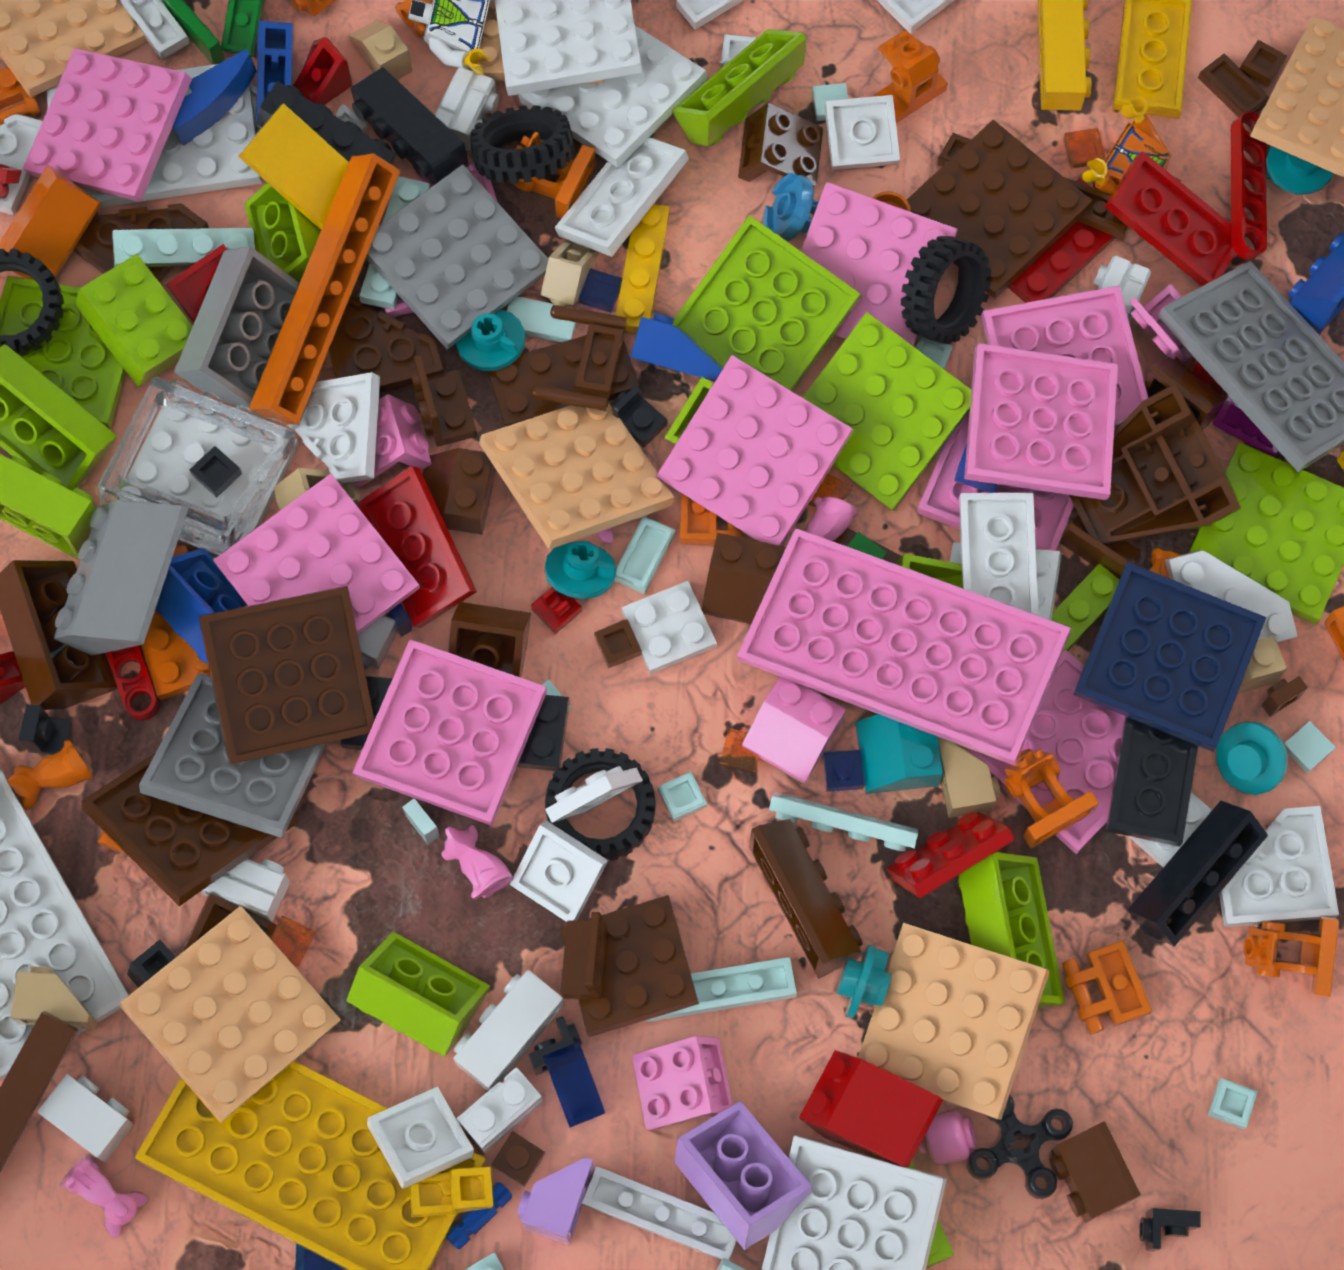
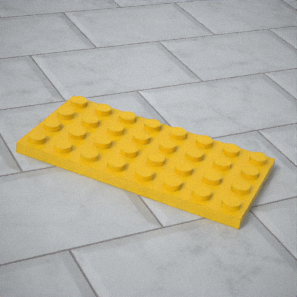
M295 1061L222 1123L217 1120L186 1082L180 1078L135 1156L138 1162L346 1270H430L449 1230L459 1214L412 1218L410 1186L402 1189L367 1126L368 1117L388 1108ZM474 1152L473 1157L439 1173H447L451 1169L483 1167L486 1158Z

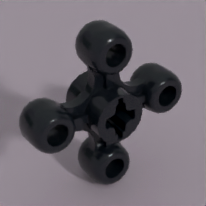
M1009 1094L1001 1120L986 1115L988 1119L995 1122L1000 1128L1001 1139L995 1147L989 1149L978 1148L970 1153L967 1159V1170L973 1178L987 1180L995 1175L1002 1164H1016L1024 1172L1025 1188L1029 1195L1035 1199L1048 1198L1057 1188V1178L1052 1170L1044 1167L1040 1162L1039 1149L1046 1141H1060L1070 1135L1073 1129L1072 1118L1065 1110L1055 1108L1049 1110L1036 1125L1022 1124L1015 1116V1103L1013 1097ZM1051 1120H1059L1062 1123V1130H1055L1051 1125ZM1016 1138L1018 1140L1030 1138L1031 1141L1024 1148V1152L1021 1148L1009 1150V1147ZM978 1158H983L988 1162V1170H981L977 1166L976 1161ZM1036 1177H1042L1046 1181V1189L1037 1187L1035 1183Z

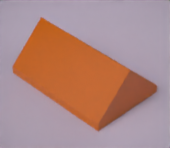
M47 165L2 237L0 249H4L7 252H10V249H16L23 254L27 252L33 255L56 278L102 203L53 167ZM12 271L25 279L34 280L27 274L18 271Z

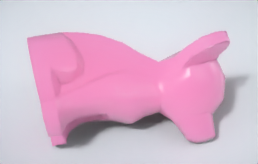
M815 497L813 503L816 505V512L808 523L806 532L833 541L847 529L852 519L858 515V511L851 504L839 498Z
M474 825L469 826L466 830H456L452 827L445 829L447 839L444 842L445 849L441 854L447 861L459 860L462 873L466 875L473 885L471 897L474 900L481 896L488 898L513 881L514 878L509 869L497 856L475 847V843L478 840V832Z
M86 1154L65 1175L60 1182V1187H65L73 1194L79 1193L90 1203L103 1207L106 1217V1230L113 1238H116L120 1234L121 1226L133 1220L136 1216L137 1207L147 1203L148 1198L141 1192H131L129 1194L116 1193L108 1179L98 1171L99 1166Z

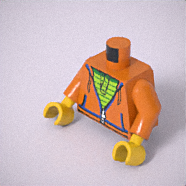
M1143 96L1131 97L1130 101L1133 106L1131 104L1123 105L1121 109L1122 115L1127 119L1133 118L1134 121L1132 124L1128 122L1105 160L1096 158L1087 162V166L1091 169L1083 172L1082 179L1086 183L1094 182L1092 188L1112 195L1135 156L1142 151L1167 170L1172 154L1155 130L1148 115H1143L1148 107L1147 101Z

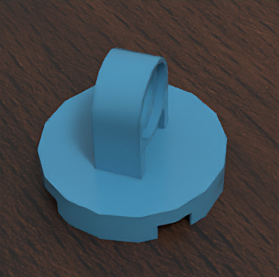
M789 173L781 178L774 187L772 194L777 196L772 207L766 205L763 225L787 242L795 238L800 231L805 234L808 233L812 222L809 214L811 213L814 216L819 203L813 199L814 189L812 182L805 176Z

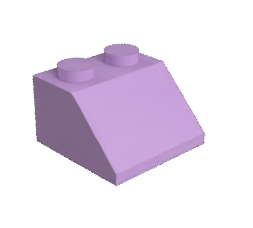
M585 1157L535 1182L531 1192L524 1191L517 1214H520L519 1218L522 1219L521 1223L526 1231L567 1245L570 1244L583 1206V1199L595 1171L592 1159Z

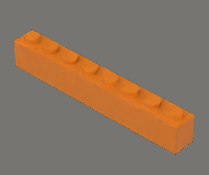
M374 153L352 156L249 406L250 410L276 424H299L401 172Z

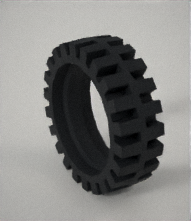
M527 105L519 106V110L515 111L511 107L506 108V113L494 112L493 118L486 116L482 119L483 123L478 122L475 125V129H472L470 136L472 156L476 170L479 171L480 175H486L487 179L494 180L496 178L497 182L504 183L507 179L510 180V183H518L519 179H524V183L532 182V177H536L538 180L546 178L545 173L553 175L557 173V168L563 169L566 167V162H570L574 154L568 118L565 114L562 115L559 110L553 111L550 107H545L541 110L540 106L533 105L531 109H527ZM534 132H538L539 139L545 140L538 145L523 149L508 150L499 148L506 143L521 140L524 135L530 138Z
M938 236L936 240L932 239L927 242L928 247L923 246L918 251L920 258L914 257L911 265L914 267L913 271L907 270L905 277L909 279V282L902 286L901 292L906 293V296L901 298V306L905 307L902 311V316L904 319H907L905 324L914 334L935 342L951 344L952 341L957 342L961 340V336L965 337L969 333V327L974 328L978 322L975 316H981L984 311L981 304L982 302L987 303L989 295L985 294V290L990 289L989 287L991 286V281L986 279L991 275V268L987 267L989 259L987 256H984L985 251L978 245L951 236ZM956 260L958 265V284L955 295L948 309L936 320L934 297L937 286L945 270Z
M0 249V273L4 271H18L27 274L38 283L42 291L43 307L38 319L27 330L16 335H0V347L6 344L14 352L24 356L29 354L28 350L30 349L37 351L42 348L41 343L44 340L48 343L53 338L51 333L53 330L57 331L59 329L60 323L58 320L63 318L64 310L62 304H64V299L56 278L39 259H36L27 252L23 254L16 249H10V252Z
M598 748L590 749L589 753L584 754L583 751L576 753L575 758L572 760L570 758L566 759L563 762V766L560 769H556L553 773V779L549 781L547 787L545 809L557 803L555 796L569 789L573 782L585 774L602 770L607 772L618 766H621L623 771L637 768L643 781L631 787L635 792L637 808L636 815L629 827L615 837L601 840L587 838L575 831L567 819L552 823L547 812L546 817L548 822L602 857L610 858V861L617 860L620 855L624 854L626 856L632 853L633 848L639 847L643 843L645 836H648L654 821L656 808L655 794L648 774L645 770L641 769L640 764L635 759L633 761L630 760L628 755L622 752L616 754L614 749L606 748L605 751H599Z

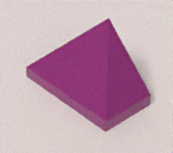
M1228 395L1212 425L1275 457L1279 450Z

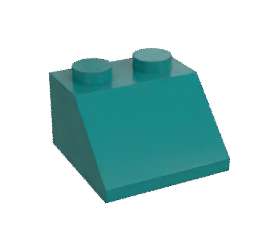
M880 714L856 722L865 794L939 786L943 770L937 736Z

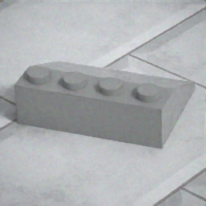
M251 246L224 250L174 373L199 390L272 422L250 410L249 406L300 283Z
M113 501L96 508L90 518L89 525L92 528L88 540L83 543L79 550L78 559L80 563L77 572L71 577L67 585V593L69 595L65 607L60 610L55 620L57 630L54 639L89 655L143 645L189 508L183 505Z

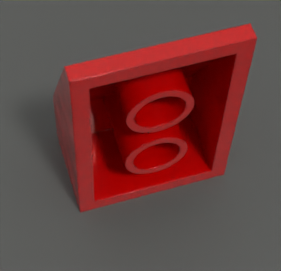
M834 1050L799 1119L825 1139L869 1156L909 1168L943 1099L863 1059Z

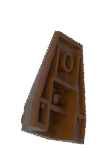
M1176 383L1144 400L1114 430L1111 489L1108 499L1101 500L1069 495L1087 533L1102 544L1206 527L1241 509L1223 467Z

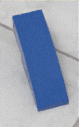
M247 49L192 78L189 85L192 93L184 97L172 126L183 146L218 122L235 105L249 86L257 70Z

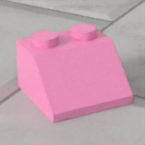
M779 677L764 700L741 747L805 784L841 727L846 709L806 686Z

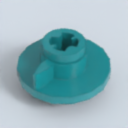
M1273 146L1270 147L1266 158V179H1272L1281 189L1296 195H1307L1322 190L1330 182L1333 175L1328 170Z
M500 309L495 314L485 313L478 316L472 323L471 332L459 340L456 346L462 360L470 367L481 371H497L510 366L520 357L525 348L526 334L521 321L510 312Z
M575 541L553 548L547 555L544 573L548 583L556 591L568 597L586 599L598 597L611 588L615 580L616 566L613 558L604 549L587 541Z
M1246 721L1231 726L1221 735L1216 748V762L1221 775L1230 786L1242 793L1258 795L1271 791L1283 781L1288 769V754L1283 741L1274 730L1262 723Z
M868 945L861 962L851 958L847 959L836 994L849 998L845 1017L853 1019L860 1002L870 1006H882L892 975L885 972L889 953L876 949L875 946Z

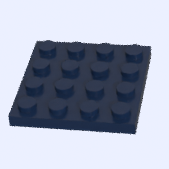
M1127 562L1073 695L1214 752L1266 617Z

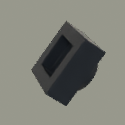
M216 446L189 470L191 475L216 498L242 474L240 467Z

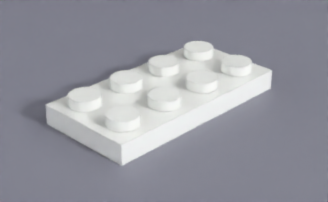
M649 137L619 168L607 162L555 226L558 236L612 257L689 160L686 150Z
M960 493L962 588L1039 616L1033 493Z

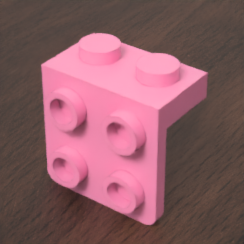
M1172 284L1168 285L1144 307L1134 297L1130 303L1134 306L1135 310L1130 314L1149 336L1154 332L1157 333V336L1152 340L1163 353L1173 360L1177 357L1183 364L1192 359L1191 353L1157 317L1164 306L1182 297Z
M389 394L379 399L374 478L398 462L418 467L420 471L432 465L428 452L429 444L422 433L418 410L411 403L404 402ZM372 479L351 482V484L362 487Z

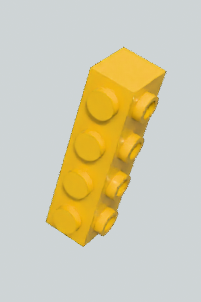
M1038 0L1041 110L1081 111L1085 97L1089 98L1091 95V77H1086V68H1089L1090 48H1085L1084 41L1089 36V19H1084L1083 10H1087L1088 0Z

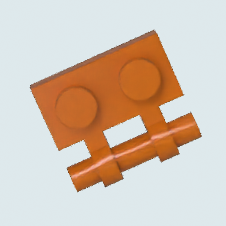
M1123 940L1088 952L1086 954L1090 965L1088 969L1081 971L1076 958L1062 963L1067 975L1064 978L1068 990H1073L1080 1008L1077 1010L1081 1022L1085 1021L1090 1035L1104 1030L1099 1017L1102 1014L1109 1012L1115 1027L1149 1015L1152 1012ZM1095 980L1103 997L1102 1001L1096 1003L1093 1002L1086 985Z

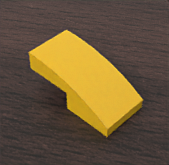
M491 1167L451 1169L450 1172L437 1173L411 1185V1217L446 1215L493 1208Z

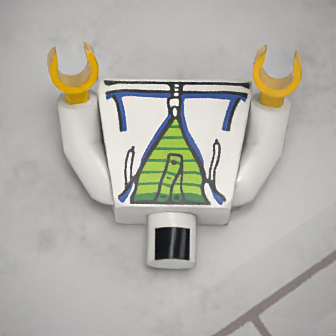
M412 0L408 19L427 24L423 41L429 44L430 50L446 66L471 68L477 75L484 73L485 70L477 62L480 60L489 61V58L483 50L479 49L490 0H432L431 4Z

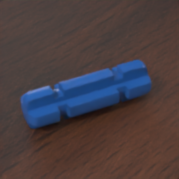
M497 1182L492 1186L493 1208L466 1212L460 1218L461 1222L458 1225L455 1223L451 1227L446 1238L455 1248L461 1249L470 1240L469 1236L472 1233L476 1234L498 1213L496 1209L499 1206L503 1208L511 1200V1192L502 1183Z

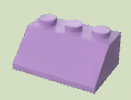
M741 1101L680 1136L677 1140L674 1163L744 1250L776 1231L812 1190L811 1184Z

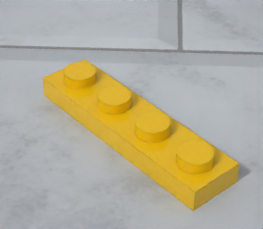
M653 204L630 233L616 311L617 316L627 317L625 329L627 332L637 333L641 317L652 318L670 206Z

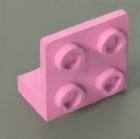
M693 1036L634 1054L632 1057L647 1130H656L701 1116L714 1117L733 1105L719 1038Z

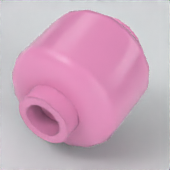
M958 1110L937 1113L919 1146L921 1154H928L935 1165L967 1160L971 1149L977 1146L971 1118H964Z

